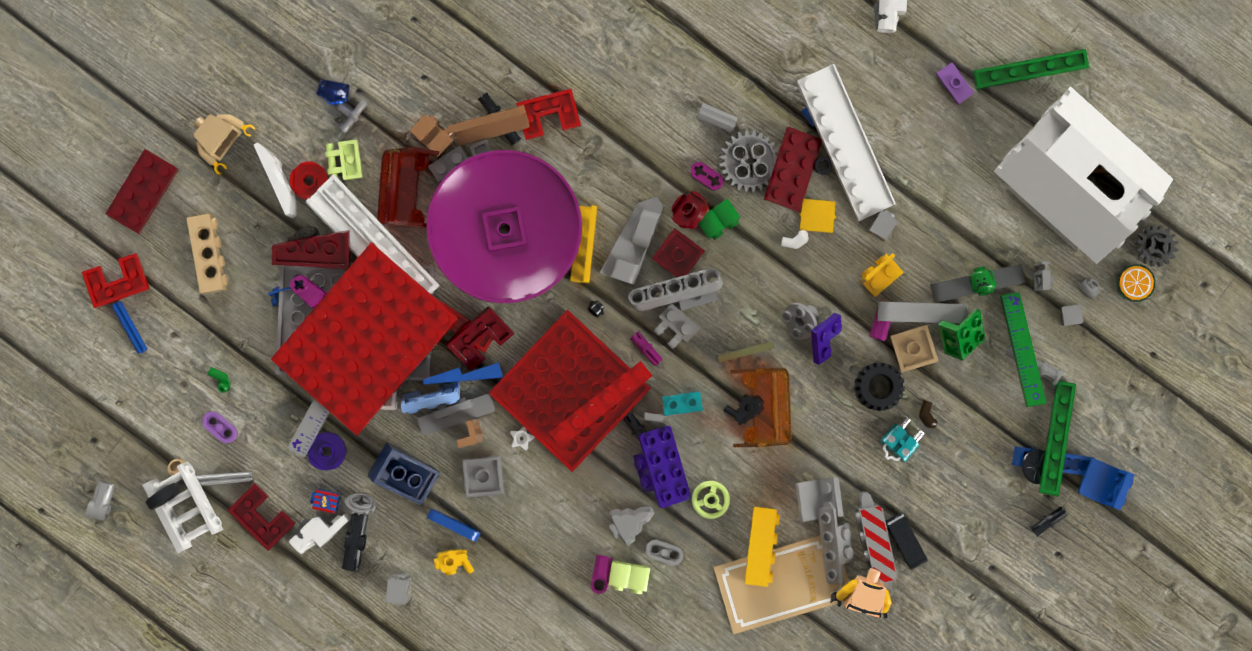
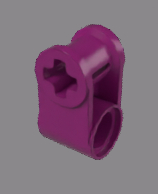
M297 275L290 282L293 292L313 309L327 294L304 275ZM296 280H303L304 283L302 285L304 286V288H297Z

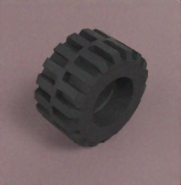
M872 363L863 367L858 372V376L854 381L855 396L866 408L885 411L893 408L902 399V393L905 391L903 383L905 382L900 376L902 374L894 366H890L887 363ZM882 375L889 381V392L883 398H875L869 392V382L874 376Z

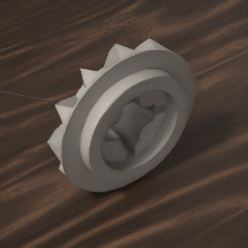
M352 494L346 498V510L351 511V514L367 515L368 513H373L376 508V500L368 494Z

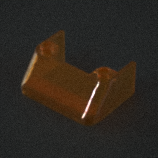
M787 369L730 370V374L742 373L741 381L744 387L751 388L752 396L759 395L765 402L763 404L764 410L753 419V427H748L743 434L744 443H734L733 448L788 445L792 434L790 382Z

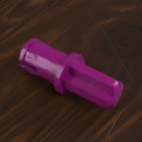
M639 331L630 338L641 351L640 354L643 353L653 366H657L662 361V357L651 346L652 343L649 344Z

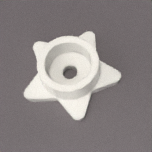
M524 426L519 431L510 432L514 438L511 446H521L524 450H528V442L535 438L527 433V429Z

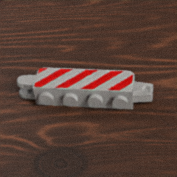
M863 491L859 495L860 508H857L858 513H855L857 525L860 524L862 532H859L861 544L864 543L866 551H863L865 562H869L870 568L881 572L878 581L882 582L889 591L890 596H893L892 582L898 576L883 508L873 504L871 494Z

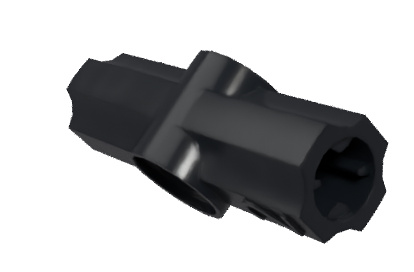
M351 514L349 531H347L344 541L345 553L342 569L359 571L362 551H364L367 535L365 533L369 514Z

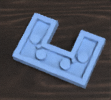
M459 382L440 385L439 391L422 395L421 390L402 394V412L412 414L422 408L433 409L439 404L446 403L449 405L457 402L460 399Z

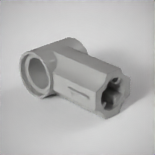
M101 480L98 481L93 499L90 500L87 506L86 516L101 521L108 519L111 510L110 502L115 489L114 484Z

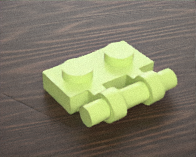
M357 139L338 142L339 150H334L333 143L326 144L327 152H325V158H328L329 169H327L330 177L333 174L338 177L337 174L342 173L344 181L363 178ZM340 156L341 167H336L335 157Z

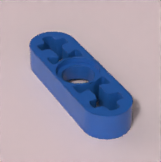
M431 508L427 515L428 519L472 541L477 542L481 534L478 530Z

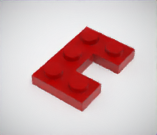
M572 88L516 103L517 106L524 105L530 127L523 129L525 140L544 136L540 117L558 113L563 131L581 126Z
M138 253L118 259L124 276L118 280L107 283L102 266L81 272L94 308H99L150 290Z

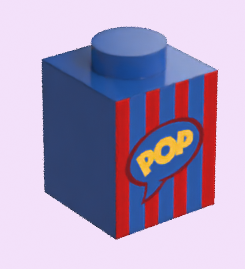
M316 489V492L312 493L310 503L313 504L312 509L337 513L342 493Z

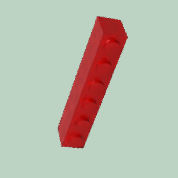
M641 361L551 430L549 434L561 448L650 379L652 374Z

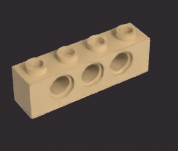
M212 214L188 217L187 224L200 293L208 294L227 290L228 277L223 271L225 260L224 256L220 255L219 249L222 247V243L216 232V229H218L217 218H214ZM204 230L209 231V237L206 240H203L201 237ZM207 249H211L213 252L212 257L209 259L205 257ZM214 267L216 270V274L214 277L210 278L208 275V271L210 268Z

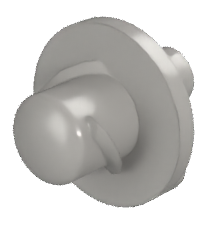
M792 303L782 313V319L785 321L794 339L811 338V330L817 327L819 313L811 305L805 306L801 303Z

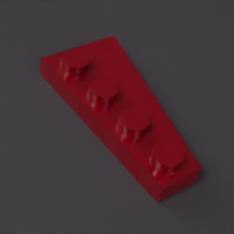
M350 230L273 244L272 265L348 269L350 267Z

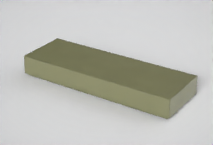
M772 341L717 355L718 363L773 349L775 346Z

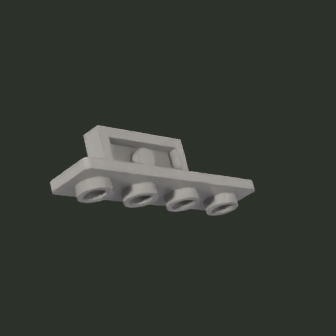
M488 393L470 400L464 397L457 400L456 404L450 407L447 404L438 406V411L418 418L422 434L425 436L495 412L496 409L491 395Z
M821 507L818 508L826 581L828 584H844L842 565L854 560L849 522L837 524L836 509Z

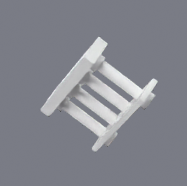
M189 462L179 464L177 466L179 472L162 482L154 479L143 484L148 497L182 479L188 487L186 491L155 509L177 553L192 547L191 540L210 530L213 535L223 530L221 520L216 516L195 476V470ZM192 496L197 507L180 516H176L173 506ZM201 513L206 524L189 533H185L182 523Z

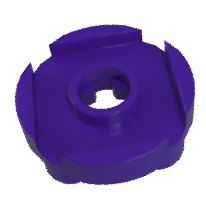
M330 432L320 433L308 451V459L319 470L328 471L336 469L345 460L347 448L342 438L337 434ZM323 447L331 448L330 456H323Z

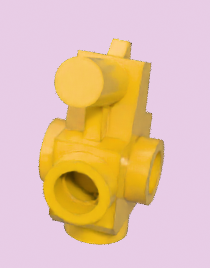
M457 549L439 552L436 558L433 559L435 569L445 573V576L456 574L458 566L463 565L467 574L474 571V568L467 559V550Z

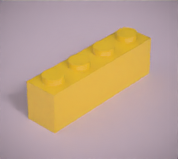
M753 507L744 584L768 587V583L773 581V572H770V566L775 563L776 553L772 552L773 544L777 545L778 533L774 532L775 525L779 526L780 514H777L776 509Z

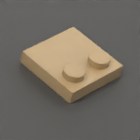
M927 325L890 336L901 372L938 362Z

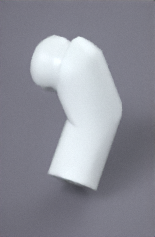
M799 231V234L793 239L782 237L781 246L793 249L800 248L809 239L807 231Z

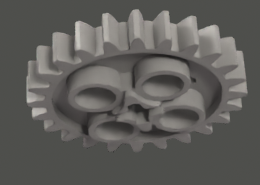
M745 130L744 136L738 132L737 139L730 136L731 143L724 142L727 149H720L724 153V155L718 157L723 160V163L718 164V166L724 167V170L720 173L727 174L724 178L725 181L731 179L730 186H733L735 183L737 184L736 190L743 186L744 192H747L749 187L751 192H755V186L762 190V184L765 186L769 184L767 180H770L777 158L775 153L779 149H773L772 146L775 142L768 143L770 137L767 136L763 139L762 132L758 136H756L755 130H752L750 135ZM747 144L749 145V157L746 149ZM756 145L762 148L760 156L755 155L753 152ZM737 147L743 150L741 158H737L734 154ZM750 158L754 160V163L749 165L745 160ZM758 164H761L764 167V173L762 175H759L756 172V166ZM750 166H751V171H752V174H753V178H750V175H749V174H750ZM739 167H743L745 169L746 174L744 177H739L737 175V169Z

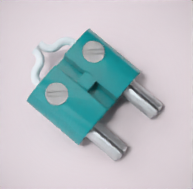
M905 417L899 425L894 423L880 439L883 451L885 452L884 457L887 460H899L905 463L920 446L918 441L924 436V432L919 430L914 437L909 436L904 430L910 422L908 417ZM890 450L891 452H893L892 454L895 457L888 456V451Z

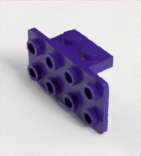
M664 426L640 434L638 438L643 453L634 455L633 458L643 492L654 491L659 508H665L689 500L691 493L672 428Z

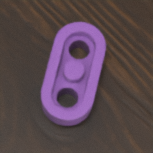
M212 411L204 415L202 419L203 426L223 443H231L236 440L238 436L236 427L220 413ZM213 417L217 420L215 425L211 423ZM226 430L231 431L230 437L225 435Z

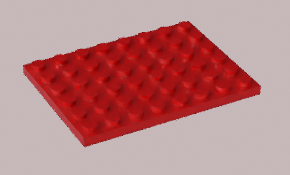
M371 242L273 355L271 360L357 436L459 318Z

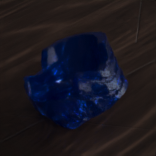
M321 79L315 94L330 105L349 101L350 85Z

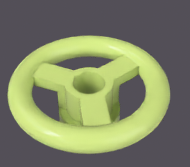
M705 481L699 484L692 494L694 510L698 515L706 519L719 518L727 511L730 504V496L727 489L716 481ZM711 486L710 493L706 494L704 499L697 501L700 491ZM717 488L724 496L723 507L719 504V498L715 494ZM709 497H714L715 499L712 504L707 501ZM705 505L708 508H716L718 512L706 513L701 510L700 506Z

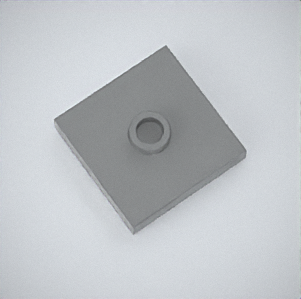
M501 455L462 459L466 498L504 494Z

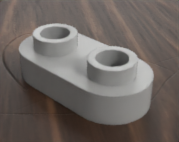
M657 539L649 541L646 545L647 555L654 560L670 565H677L683 560V552L676 545ZM655 545L658 546L659 551L653 552L651 550L652 547ZM673 551L676 552L677 557L671 558L670 553Z

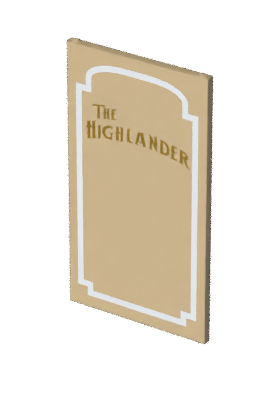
M821 535L772 549V552L776 554L775 563L770 566V572H773V581L768 583V587L744 584L747 557L714 567L733 634L837 604V601L830 603L831 594L843 588L849 583V579L843 564L844 584L827 583Z

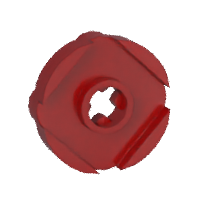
M306 161L300 163L292 170L289 182L294 193L300 198L307 200L317 192L329 177L326 170L319 164ZM308 176L314 179V183H311V186L304 182V179H308Z

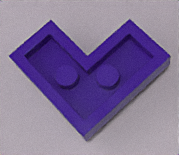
M834 313L811 330L813 363L820 365L831 357L830 340L842 331L841 315Z

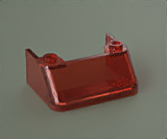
M417 147L387 149L384 151L381 159L377 220L383 226L415 229L427 228V223H424L425 216L423 212L416 209L419 172L425 171L429 166V156L439 155L440 151Z

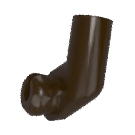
M923 400L919 418L925 427L935 428L938 422L930 413L932 402Z

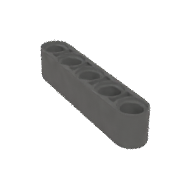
M1022 264L992 270L997 283L995 289L1026 283ZM969 276L930 284L934 303L976 294L972 291Z

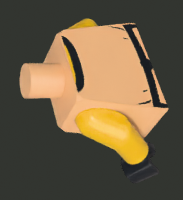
M872 568L869 569L867 578L857 576L838 592L832 593L830 603L837 601L838 607L842 605L843 601L847 609L875 616L876 618H881L882 614H884L885 619L888 618L887 612L892 604L889 591L882 582L878 581L881 572Z

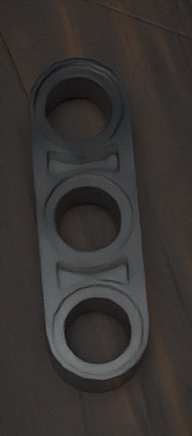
M902 512L885 520L886 526L910 570L928 562L922 547Z

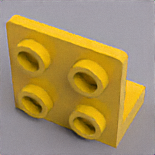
M893 253L882 255L875 261L877 265L874 268L871 266L861 274L863 278L859 281L874 298L904 273L894 262L893 258L895 255Z

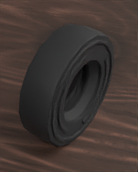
M175 483L170 484L149 497L145 503L150 510H154L180 493V489Z

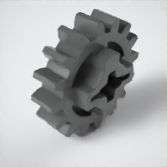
M1155 225L1151 226L1150 230L1145 228L1143 230L1145 234H1138L1141 240L1135 241L1139 245V248H1136L1135 251H1140L1141 253L1138 258H1144V264L1150 262V267H1154L1156 263L1158 267L1163 266V262L1169 264V258H1175V255L1172 253L1178 251L1174 247V245L1178 244V241H1173L1176 235H1170L1169 228L1163 231L1162 225L1158 226V228ZM1155 234H1160V235H1162V236H1164V237H1163V238H1159V237H1158L1157 235H1155ZM1156 243H1158L1159 246L1155 250L1154 246L1156 245ZM1149 255H1156V257H1159V259L1152 258Z

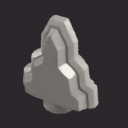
M640 507L636 510L630 508L620 510L617 508L609 512L613 521L609 527L615 538L621 537L628 546L635 541V536L641 532L642 525L649 522L655 512L652 507Z

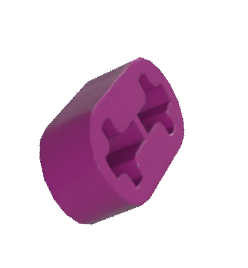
M696 162L692 165L690 174L695 180L712 191H717L722 187L723 178L719 173L702 162ZM700 166L703 167L702 172L705 173L706 176H703L702 174H699L698 176L695 175L696 171L694 170V168H699ZM709 176L712 179H715V177L719 178L718 183L720 185L711 186V181L707 177Z

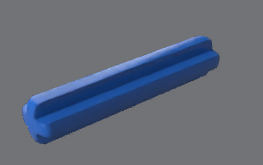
M121 301L114 303L112 309L138 354L145 352L147 346Z

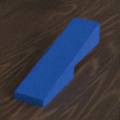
M499 363L463 375L460 368H456L423 379L422 384L432 385L503 378Z
M1014 446L1012 465L1022 467L1024 456L1029 451L1036 449ZM1065 454L1063 473L1085 475L1090 460L1095 458Z

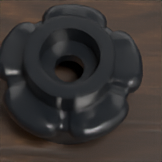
M591 300L587 309L594 317L598 318L600 315H604L605 307L598 300L595 302Z

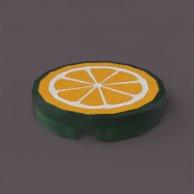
M1141 264L1126 266L1119 272L1116 278L1117 290L1125 300L1130 302L1144 301L1153 294L1156 280L1154 274L1148 267Z

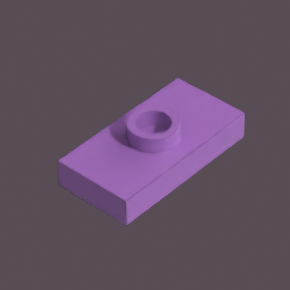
M953 62L936 73L957 105L974 94Z

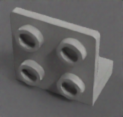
M839 477L796 483L801 522L819 519L818 508L821 507L835 508L836 517L844 516Z

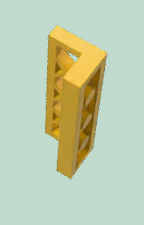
M593 205L591 207L579 206L582 219V235L578 253L572 264L570 282L590 283L597 218V206Z

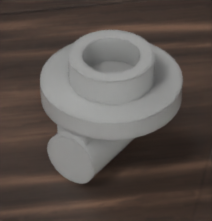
M1086 278L1078 285V288L1091 300L1100 292L1099 284L1094 279Z

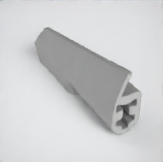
M658 197L637 203L601 268V274L635 285L647 248L649 249L664 208Z

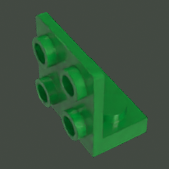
M975 309L959 326L944 320L938 324L944 354L962 361L985 339L981 311L979 309Z

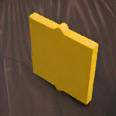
M804 199L801 213H799L801 217L800 230L833 233L834 219H836V202Z

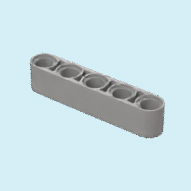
M706 269L634 289L629 294V301L636 311H645L715 292L722 287L723 280L716 269ZM713 277H716V278H717V280H716L715 282H712V283L709 282V280H710L711 278H713ZM694 282H697V283H698V285H697L696 287H694V288H691V287H690L692 283H694ZM674 288H680L678 292L672 293ZM656 293H661L658 298H653ZM637 298H643L641 302L635 303Z
M878 301L877 321L941 323L944 320L949 323H962L967 318L968 304Z

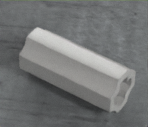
M703 103L697 119L732 133L738 117Z

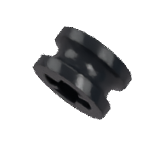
M827 157L818 158L814 165L815 171L820 175L827 174L832 168V162ZM827 162L826 166H828V169L821 171L818 163Z

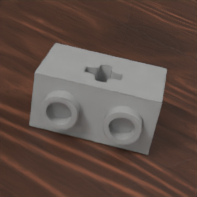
M396 572V574L392 575L387 583L386 603L406 604L410 600L412 577H407V573Z

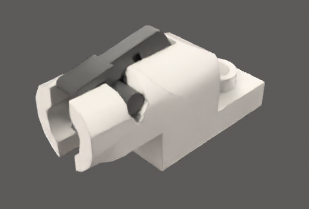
M879 0L874 4L875 25L878 32L894 33L896 31L899 19L897 15H904L906 13L907 0Z
M347 514L343 516L337 515L331 521L332 526L322 516L312 518L311 520L304 519L290 537L289 543L300 554L316 545L315 542L319 547H322L351 518Z

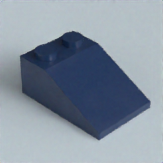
M386 442L369 471L368 477L373 483L422 506L441 472L404 450Z

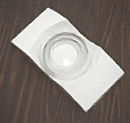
M259 143L253 144L285 215L290 218L296 217V195L291 190L282 170V163L273 153Z

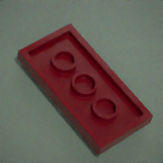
M786 127L764 196L765 201L800 212L822 143L820 138L791 127Z
M144 149L105 214L140 234L179 169Z

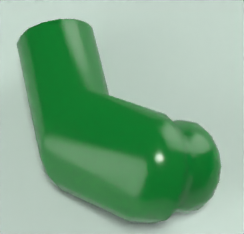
M211 367L207 376L217 379L219 392H227L231 387L228 375Z

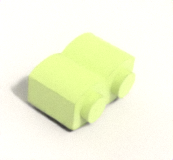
M612 561L608 585H611L614 590L623 591V588H629L632 593L642 594L643 591H647L650 567Z

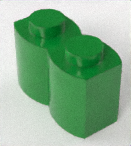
M727 198L708 211L698 225L708 240L711 238L716 240L723 235L722 230L727 227L732 229L738 225V219L741 217Z

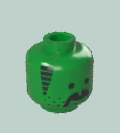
M985 266L973 269L974 273L969 276L973 293L979 296L993 293V289L997 286L994 272L990 269H985Z

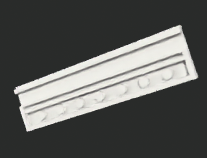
M835 64L797 80V86L857 221H861L895 205L894 198Z
M333 174L310 199L306 200L305 203L334 233L350 230V250L357 257L372 242L429 293L432 294L440 286L336 175Z

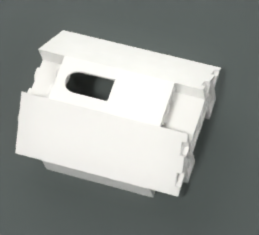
M1071 86L1047 109L1038 123L1002 159L1003 161L994 170L1009 185L1007 190L1074 250L1080 249L1096 264L1113 249H1118L1124 244L1125 239L1138 228L1136 224L1141 219L1145 220L1150 215L1152 206H1157L1164 199L1163 196L1173 181L1170 175ZM1099 164L1123 185L1124 194L1119 200H1111L1087 179Z

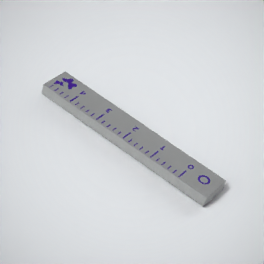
M315 398L287 447L302 457L307 455L330 413Z

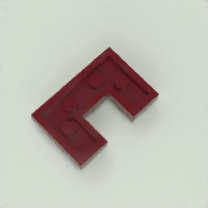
M488 306L446 342V346L472 371L486 359L474 346L489 334L501 346L515 333Z
M254 483L227 511L267 551H270L294 527L296 522L282 510L269 523L256 510L269 495L257 483Z

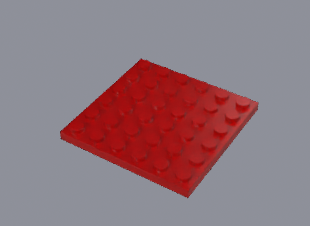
M567 309L496 384L489 394L573 472L651 388L644 382L560 448L549 432L630 369Z

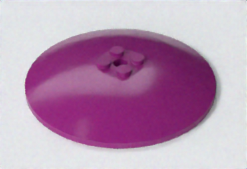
M488 151L461 162L440 182L428 209L427 237L437 266L444 276L458 289L486 302L499 304L518 303L547 292L568 272L575 260L581 242V212L576 196L568 182L547 162L520 151ZM502 224H506L510 227V231L507 234H501L499 227Z

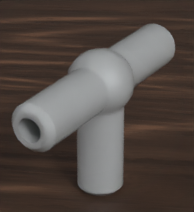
M361 100L353 111L341 103L337 106V110L348 117L340 131L347 133L367 106L366 101Z

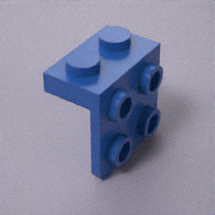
M1091 459L1078 493L1109 507L1121 510V507L1126 502L1127 492L1133 485L1135 474L1118 469L1097 459Z

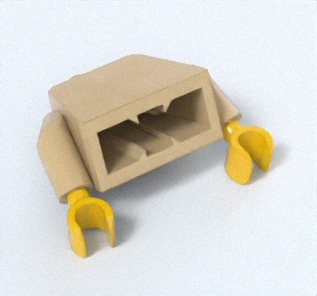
M210 114L206 119L199 117L194 122V126L198 128L194 133V137L198 140L196 143L198 153L210 166H214L217 174H222L218 170L219 165H222L225 169H227V166L224 163H218L216 160L220 161L242 133L240 129L244 131L247 137H252V135L246 133L247 128L255 130L254 126L244 125L243 121L230 114H218L216 117Z

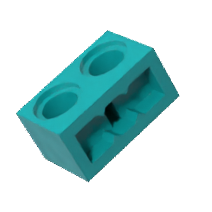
M700 391L662 397L664 416L703 411Z

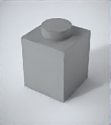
M887 210L885 212L880 211L867 232L884 242L898 220L895 219V215Z

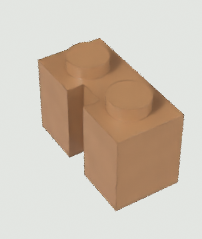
M424 114L411 128L410 132L440 159L455 143L452 139L454 135L452 133L449 134V130L446 128L442 130L438 126L440 122L432 115L428 117Z

